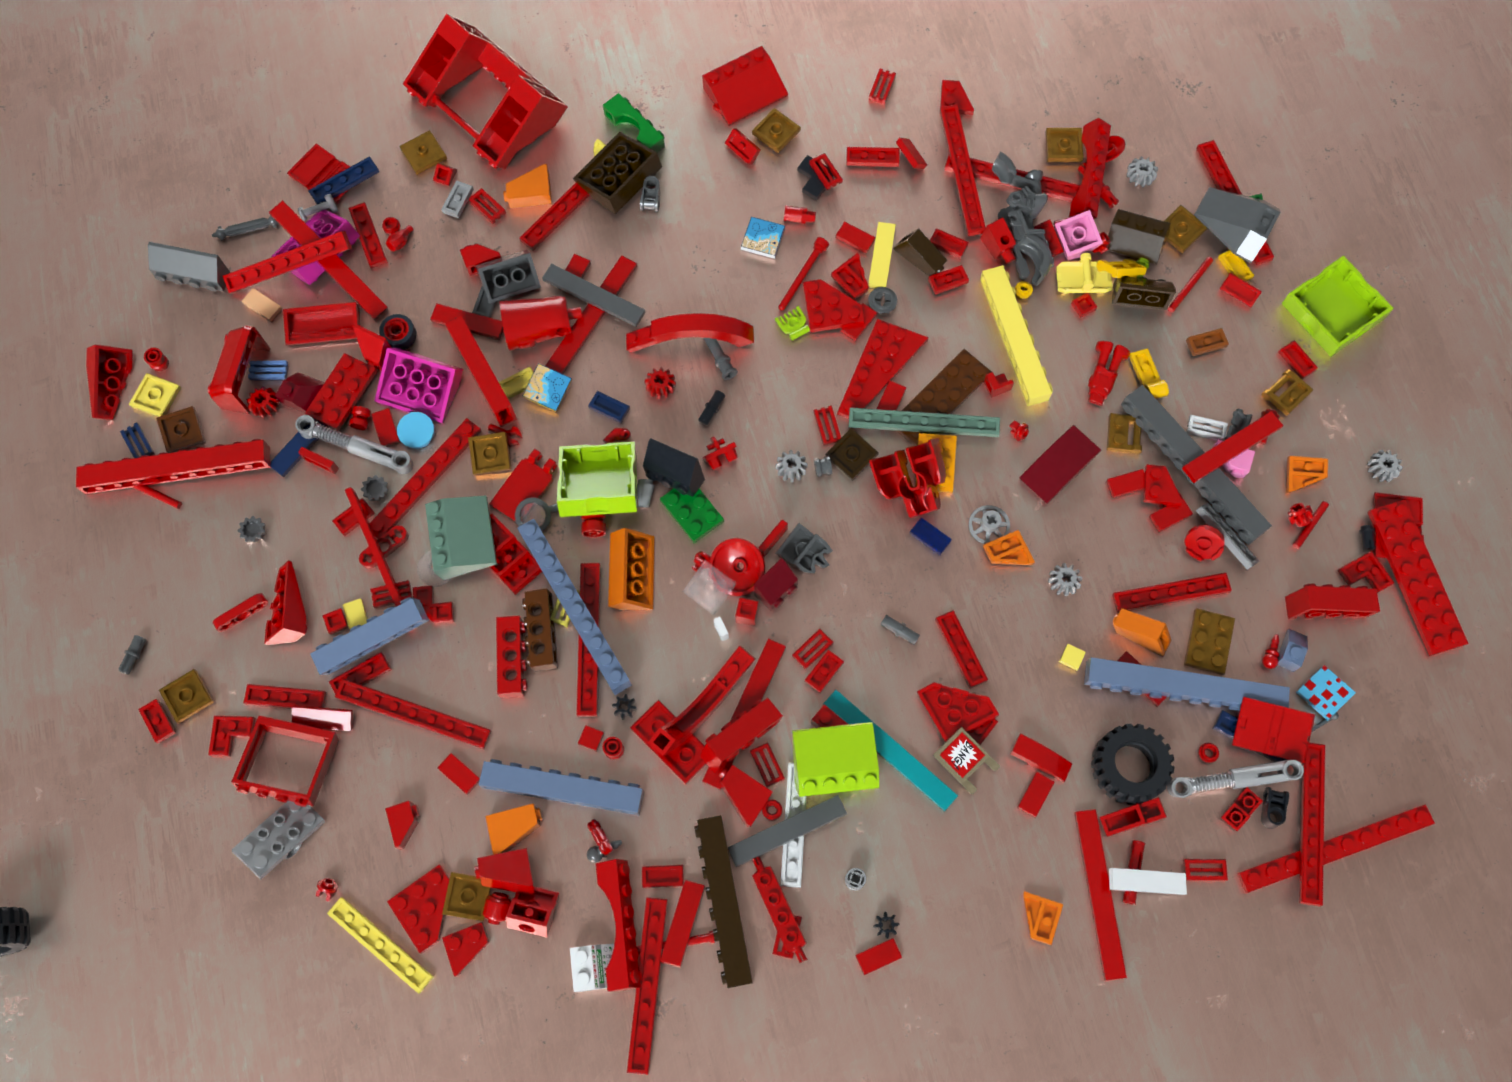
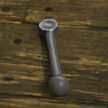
M1336 712L1328 721L1325 719L1313 726L1312 732L1329 721L1338 719V713Z

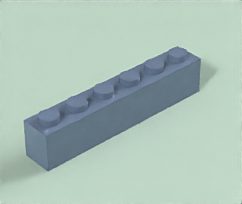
M411 597L406 598L400 602L401 605L387 608L383 611L384 614L379 617L373 616L366 620V624L354 626L349 630V633L334 637L332 639L333 642L317 646L315 648L316 651L310 653L319 675H330L428 622L429 619L420 600Z

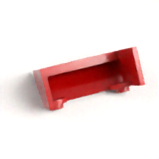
M243 326L231 330L225 335V344L212 383L208 386V394L223 410L249 414L250 410L238 397V393L252 350L258 349L270 352V347L255 327Z

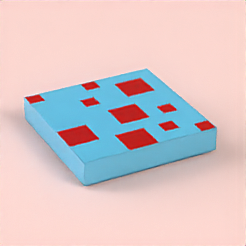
M1324 665L1296 693L1328 721L1356 692Z

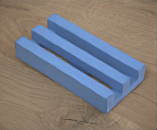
M286 360L249 362V380H284L287 378L288 362ZM255 372H283V374H255Z

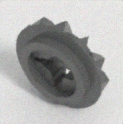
M887 287L876 288L869 295V307L880 313V315L883 313L889 314L897 305V296L893 290ZM882 296H884L886 301L883 306H881L880 302Z

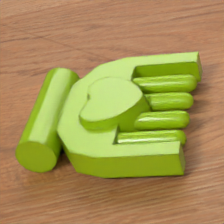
M799 306L796 307V310H792L796 317L790 311L788 312L790 317L784 314L787 323L782 316L775 318L780 329L785 334H789L792 341L810 332L808 325H805L806 317Z

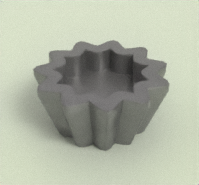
M375 475L373 478L368 477L367 481L362 482L364 485L361 488V491L364 492L363 497L368 498L369 501H380L388 492V483L384 482L383 477L378 478Z
M252 516L250 519L245 518L244 522L239 523L241 528L237 531L241 533L240 538L245 539L246 542H258L265 535V523H262L261 518L256 519Z

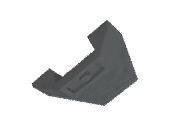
M1209 187L1194 216L1233 254L1251 263L1267 240L1281 212L1279 208L1264 200Z

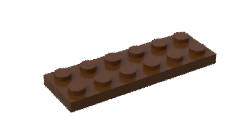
M963 349L902 411L952 414L984 382L986 374L992 371L967 350ZM897 431L913 446L918 445L919 433L932 434L926 432Z

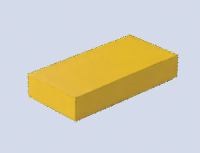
M1230 250L1219 255L1218 259L1229 274L1232 273L1245 282L1253 279L1254 274L1242 258L1236 256Z

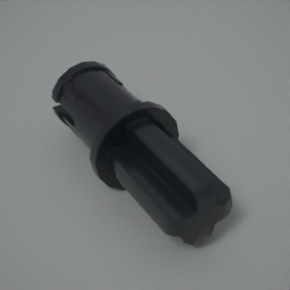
M715 390L714 395L705 404V409L698 419L701 424L708 425L714 414L719 411L718 407L725 398L724 393Z

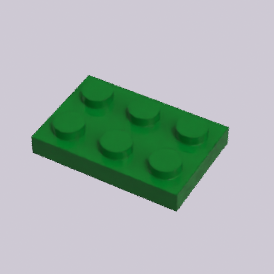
M672 489L660 498V502L693 543H696L724 522V518L700 489H698L693 497L687 494L683 495L676 489Z

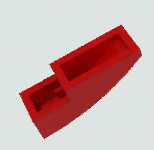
M1021 733L1017 737L1010 755L1027 762V765L1062 782H1065L1072 766L1071 762L1056 752Z
M1158 797L1099 818L1108 837L1167 818V815Z

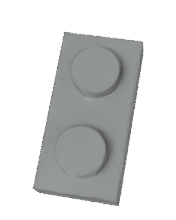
M456 180L441 209L442 212L459 218L474 190L473 186Z

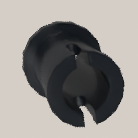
M1373 525L1361 526L1359 533L1362 535L1363 550H1368V548L1369 550L1376 549Z

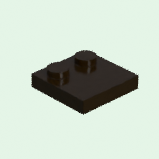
M850 428L825 455L829 456L830 461L853 481L870 464L869 460L876 458L879 453L857 432Z

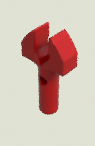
M489 424L488 430L491 432H506L508 446L519 445L517 440L510 437L517 435L522 438L521 432L517 427L512 426L510 430H506L494 424Z

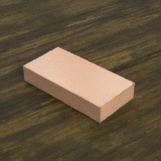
M254 288L241 301L245 306L270 322L283 309L279 304Z

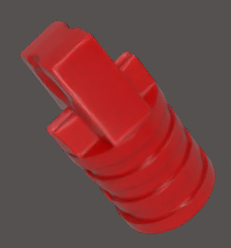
M785 205L783 221L799 222L805 224L806 221L815 222L816 212L807 211V208Z

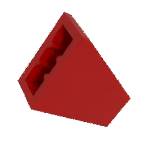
M731 765L729 768L725 766L719 775L722 778L719 784L744 825L751 827L773 792L734 765Z
M527 848L477 858L478 866L474 867L476 879L480 878L482 886L527 895L534 894Z

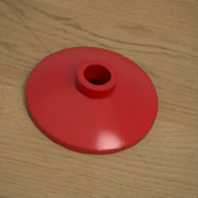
M1109 137L1106 162L1117 158L1124 151L1126 143L1122 137Z

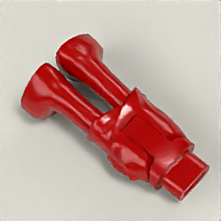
M1098 341L1096 343L1095 350L1099 353V359L1088 383V394L1090 395L1088 402L1099 406L1103 405L1104 400L1107 399L1113 389L1121 361L1127 360L1130 356V351L1126 347L1116 345L1109 369L1107 370L1105 367L1114 346L1109 341Z

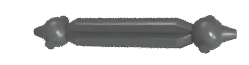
M270 215L268 219L260 218L231 225L225 230L219 226L216 232L212 234V237H217L224 241L226 236L232 237L265 229L269 225L277 228L278 222Z

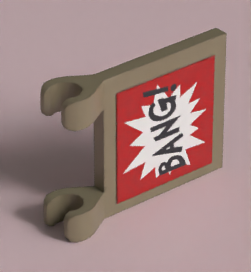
M962 727L933 754L970 794H974L977 788L968 778L984 762L993 771H997L1000 768V765Z

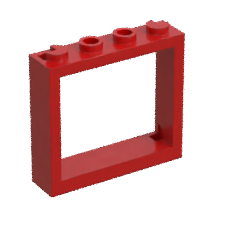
M258 716L231 783L238 792L243 794L252 792L261 798H268L270 796L284 803L288 800L302 807L307 805L314 806L339 738L333 731ZM266 732L326 744L307 795L247 782Z

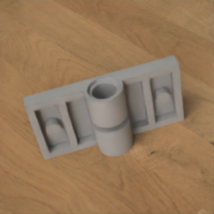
M287 801L232 849V853L261 880L283 859H289L295 855L300 849L301 843L323 825L325 820L311 806L302 807L292 801Z

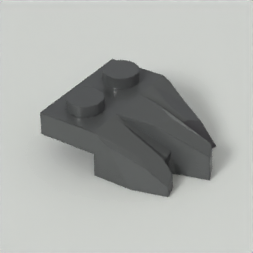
M798 523L775 554L796 569L806 573H815L814 565L820 568L829 566L823 554H829L833 550L820 536L814 535Z

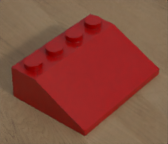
M763 46L702 75L704 90L712 102L716 103L728 125L788 96V92Z

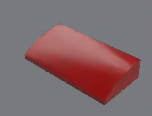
M356 302L283 309L286 345L357 339L353 324L360 325L359 305Z

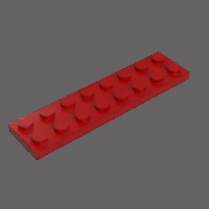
M1406 500L1369 510L1367 512L1428 655L1432 656L1469 644Z

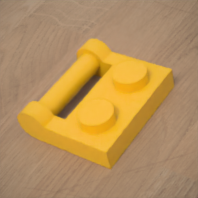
M1131 259L1115 262L1099 260L1096 265L1098 271H1106L1112 274L1111 276L1114 278H1122L1123 276L1136 278L1137 275H1145L1147 269Z

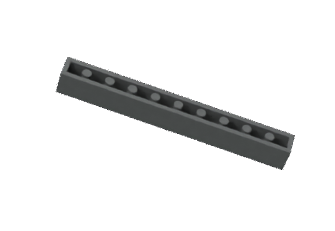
M1143 385L1126 396L1121 403L1124 411L1136 418V424L1161 448L1162 453L1172 460L1174 466L1182 471L1187 480L1199 490L1201 496L1212 504L1213 509L1222 515L1226 523L1238 533L1241 540L1250 545L1272 526L1220 468L1193 483L1182 468L1205 452Z

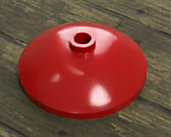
M741 538L728 539L720 543L711 554L709 562L710 576L714 584L722 592L731 596H744L754 591V584L765 574V561L760 550L752 542ZM740 562L744 565L743 569L739 567Z

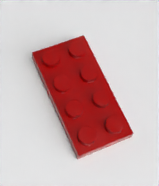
M344 353L305 414L339 431L377 373V369Z

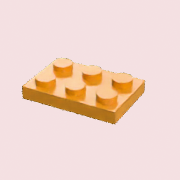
M919 433L918 445L927 443L930 439L940 438L946 478L944 483L935 486L938 492L953 493L957 436ZM915 475V487H916L918 484H917V478H916V475Z

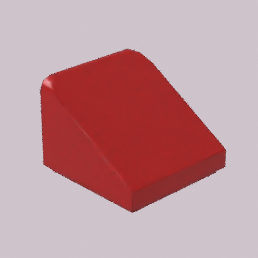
M437 163L433 181L450 186L457 169Z

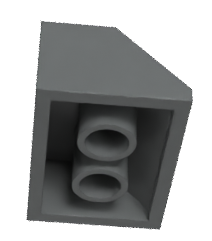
M528 250L475 265L489 304L541 287L531 254Z

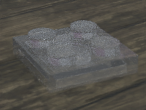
M705 560L683 592L711 614L715 615L737 583Z

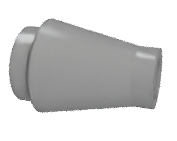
M638 479V507H650L655 486L653 485V480Z

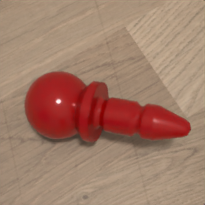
M1278 634L1274 635L1269 649L1265 650L1266 655L1262 658V664L1267 669H1274L1279 663L1278 657L1280 653L1277 650L1280 641Z

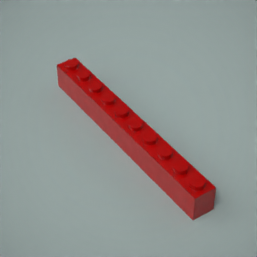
M253 439L250 442H234L229 445L218 444L214 447H198L195 450H179L174 453L163 452L154 456L143 455L140 458H123L120 461H104L99 464L87 463L84 466L76 467V488L84 494L133 488L137 485L147 486L271 468L270 446L264 440Z

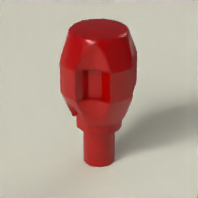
M408 225L405 229L393 232L387 238L386 246L394 252L400 250L405 246L409 234L414 230L413 227Z

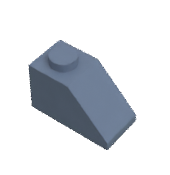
M1287 629L1279 651L1278 666L1292 672L1302 667L1308 650V637L1294 630Z

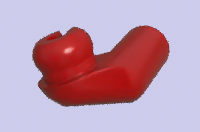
M615 428L603 439V442L607 444L613 443L615 440L625 441L630 438L631 433L625 428Z

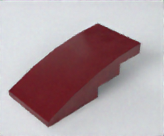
M1073 425L1019 478L1048 504L1102 450Z

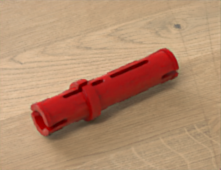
M1087 162L1083 163L1084 167L1080 165L1078 168V171L1083 175V177L1085 174ZM1102 183L1100 198L1107 203L1109 208H1113V204L1116 206L1119 200L1110 191V187Z
M1132 840L1128 869L1141 870L1145 842ZM1124 891L1122 902L1136 905L1137 892Z

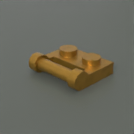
M1287 369L1282 373V377L1269 389H1265L1261 395L1287 416L1313 389L1293 371ZM1287 381L1292 382L1293 384L1279 397L1275 394Z
M1110 413L1107 450L1135 454L1142 453V445H1140L1141 428L1136 424V418L1129 415ZM1129 423L1134 424L1133 445H1128Z

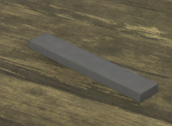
M554 264L550 265L542 277L543 281L637 327L646 313L645 309Z
M836 795L728 847L735 866L739 867L756 857L762 856L847 815V812L839 795Z

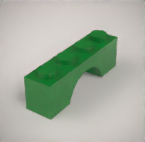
M618 93L603 104L604 115L615 126L621 124L634 126L639 131L636 138L637 141L657 153L665 148L663 133L660 130L657 131L651 121L645 119L637 108L634 109L626 97L623 98Z

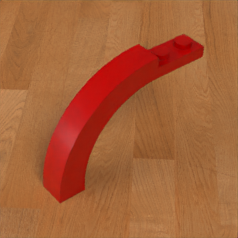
M703 313L672 315L652 320L650 326L627 333L626 347L627 351L632 353L672 339L702 337L726 341L740 348L754 343V328L747 322L723 315Z
M739 646L703 692L674 720L661 726L648 743L662 756L669 754L679 747L722 704L756 658L742 646Z

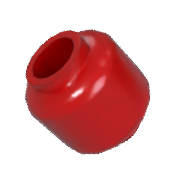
M493 892L492 895L486 897L483 916L488 919V923L499 925L500 922L506 921V915L511 904V900L508 898L509 895Z

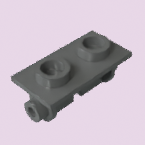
M1236 409L1233 412L1232 425L1229 427L1224 439H1228L1250 425L1253 415H1245L1242 409Z

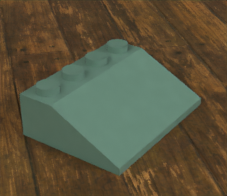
M486 495L443 498L425 504L433 571L442 580L497 564L489 504Z

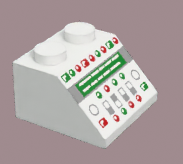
M614 943L570 948L574 992L607 988L606 968L614 950Z

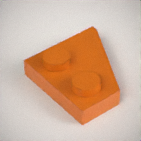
M1299 456L1287 457L1286 493H1291L1328 477V459Z
M1024 891L1023 896L1031 939L1051 946L1063 904Z

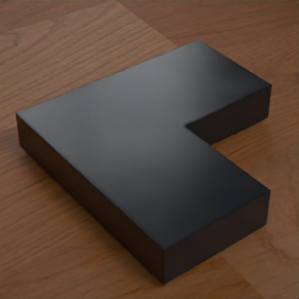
M807 155L798 166L797 171L810 178L802 188V192L817 201L826 188L809 164L813 158ZM825 166L830 175L832 176V178L834 179L835 177L833 176L829 168Z

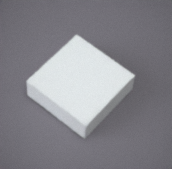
M721 617L715 618L714 626L721 641L729 639V634Z

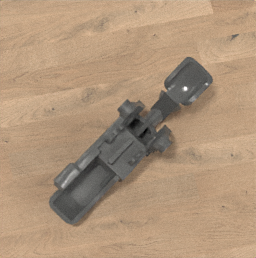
M1000 151L992 166V171L998 176L1001 183L1009 184L1022 190L1009 195L1006 201L1010 206L1000 210L998 219L1004 218L1016 241L1013 253L1016 257L1015 266L1019 278L1024 280L1030 274L1026 259L1022 257V251L1034 262L1035 273L1032 278V284L1038 286L1047 276L1050 268L1054 266L1049 243L1044 236L1045 230L1034 229L1033 220L1039 215L1048 200V195L1042 193L1041 180L1043 171L1031 170L1025 177L1016 175V167L1012 160Z

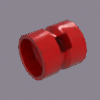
M606 514L581 516V519L584 521L581 523L582 536L598 538L606 535V524L603 523L606 519Z

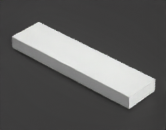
M1109 868L1110 890L1177 895L1187 894L1186 873Z

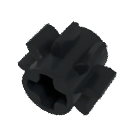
M627 694L621 699L617 696V703L612 704L613 708H617L614 715L618 716L620 714L622 720L625 719V716L633 718L632 711L637 710L636 706H632L635 703V699L629 700ZM622 704H625L628 707L626 711L622 709Z
M884 912L883 918L876 916L879 922L873 925V927L879 929L877 936L883 933L886 939H888L890 932L894 935L897 934L894 927L900 924L895 923L893 920L896 915L887 917V912ZM882 921H890L889 926L891 930H889L888 928L886 930H883Z

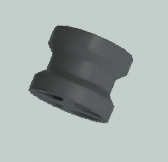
M825 456L824 459L814 458L817 477L822 476V474H832L829 456Z

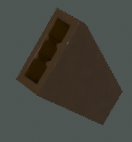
M919 228L904 236L893 248L928 276L940 273L947 261Z

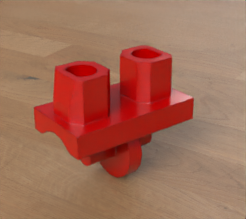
M713 436L710 438L712 443L707 445L706 448L708 451L712 449L716 451L702 457L704 463L707 462L711 469L714 470L722 466L718 458L719 455L724 453L728 462L738 458L735 450L737 446L733 442L720 448V445L725 443L724 439L716 440Z

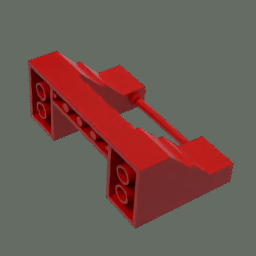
M447 13L403 82L407 92L419 98V103L425 107H428V105L434 108L436 106L440 107L476 140L472 146L478 150L476 153L483 158H487L489 160L488 163L495 169L498 167L506 169L516 152L554 128L568 108L564 102L475 26ZM484 68L488 72H493L495 79L504 82L508 91L479 134L446 105L441 98L446 90L462 82L472 73Z

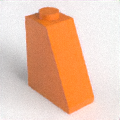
M543 164L506 183V191H503L504 201L508 202L510 208L552 204L550 175L547 164Z
M1122 608L1113 619V626L1117 634L1164 657L1172 641L1166 623Z
M529 804L485 816L493 855L509 852L541 826L539 820L543 819L541 809L537 808L535 804Z

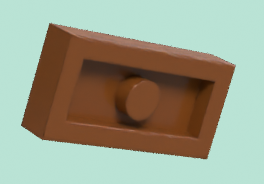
M1222 328L1190 336L1186 339L1192 356L1226 348L1229 345Z

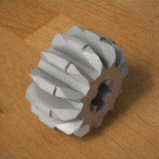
M1141 156L1139 159L1135 158L1129 164L1127 177L1130 178L1129 183L1135 182V187L1138 184L1142 188L1145 185L1150 186L1157 177L1158 167L1155 166V161H1149V157L1145 160Z
M792 450L789 451V454L783 452L782 457L777 458L776 469L779 470L778 476L783 475L784 481L790 478L791 482H794V478L800 481L801 475L806 474L805 469L808 467V463L805 462V456L800 457L799 451L796 454H793Z
M1379 450L1368 461L1367 465L1370 467L1368 472L1374 474L1373 478L1379 477V482L1384 480L1390 482L1399 476V472L1403 468L1399 465L1402 460L1396 458L1397 454L1392 455L1390 450L1386 452Z
M1063 563L1061 567L1056 565L1054 570H1051L1049 574L1051 578H1049L1048 583L1053 584L1051 590L1058 589L1057 595L1063 592L1066 597L1069 595V592L1075 594L1076 589L1081 587L1079 582L1082 581V577L1077 576L1080 571L1072 570L1074 568L1073 564L1067 568L1066 563ZM1062 578H1064V579L1067 578L1069 581L1067 582V580H1066V581L1064 582V581L1062 580Z

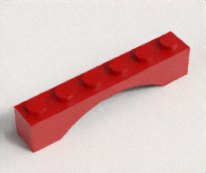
M1100 118L1083 126L1081 141L1086 148L1087 164L1082 183L1071 202L1069 218L1090 210L1093 220L1098 215L1111 125Z
M613 859L596 863L597 884L610 901L616 925L614 950L606 968L608 992H619L641 988L628 860Z

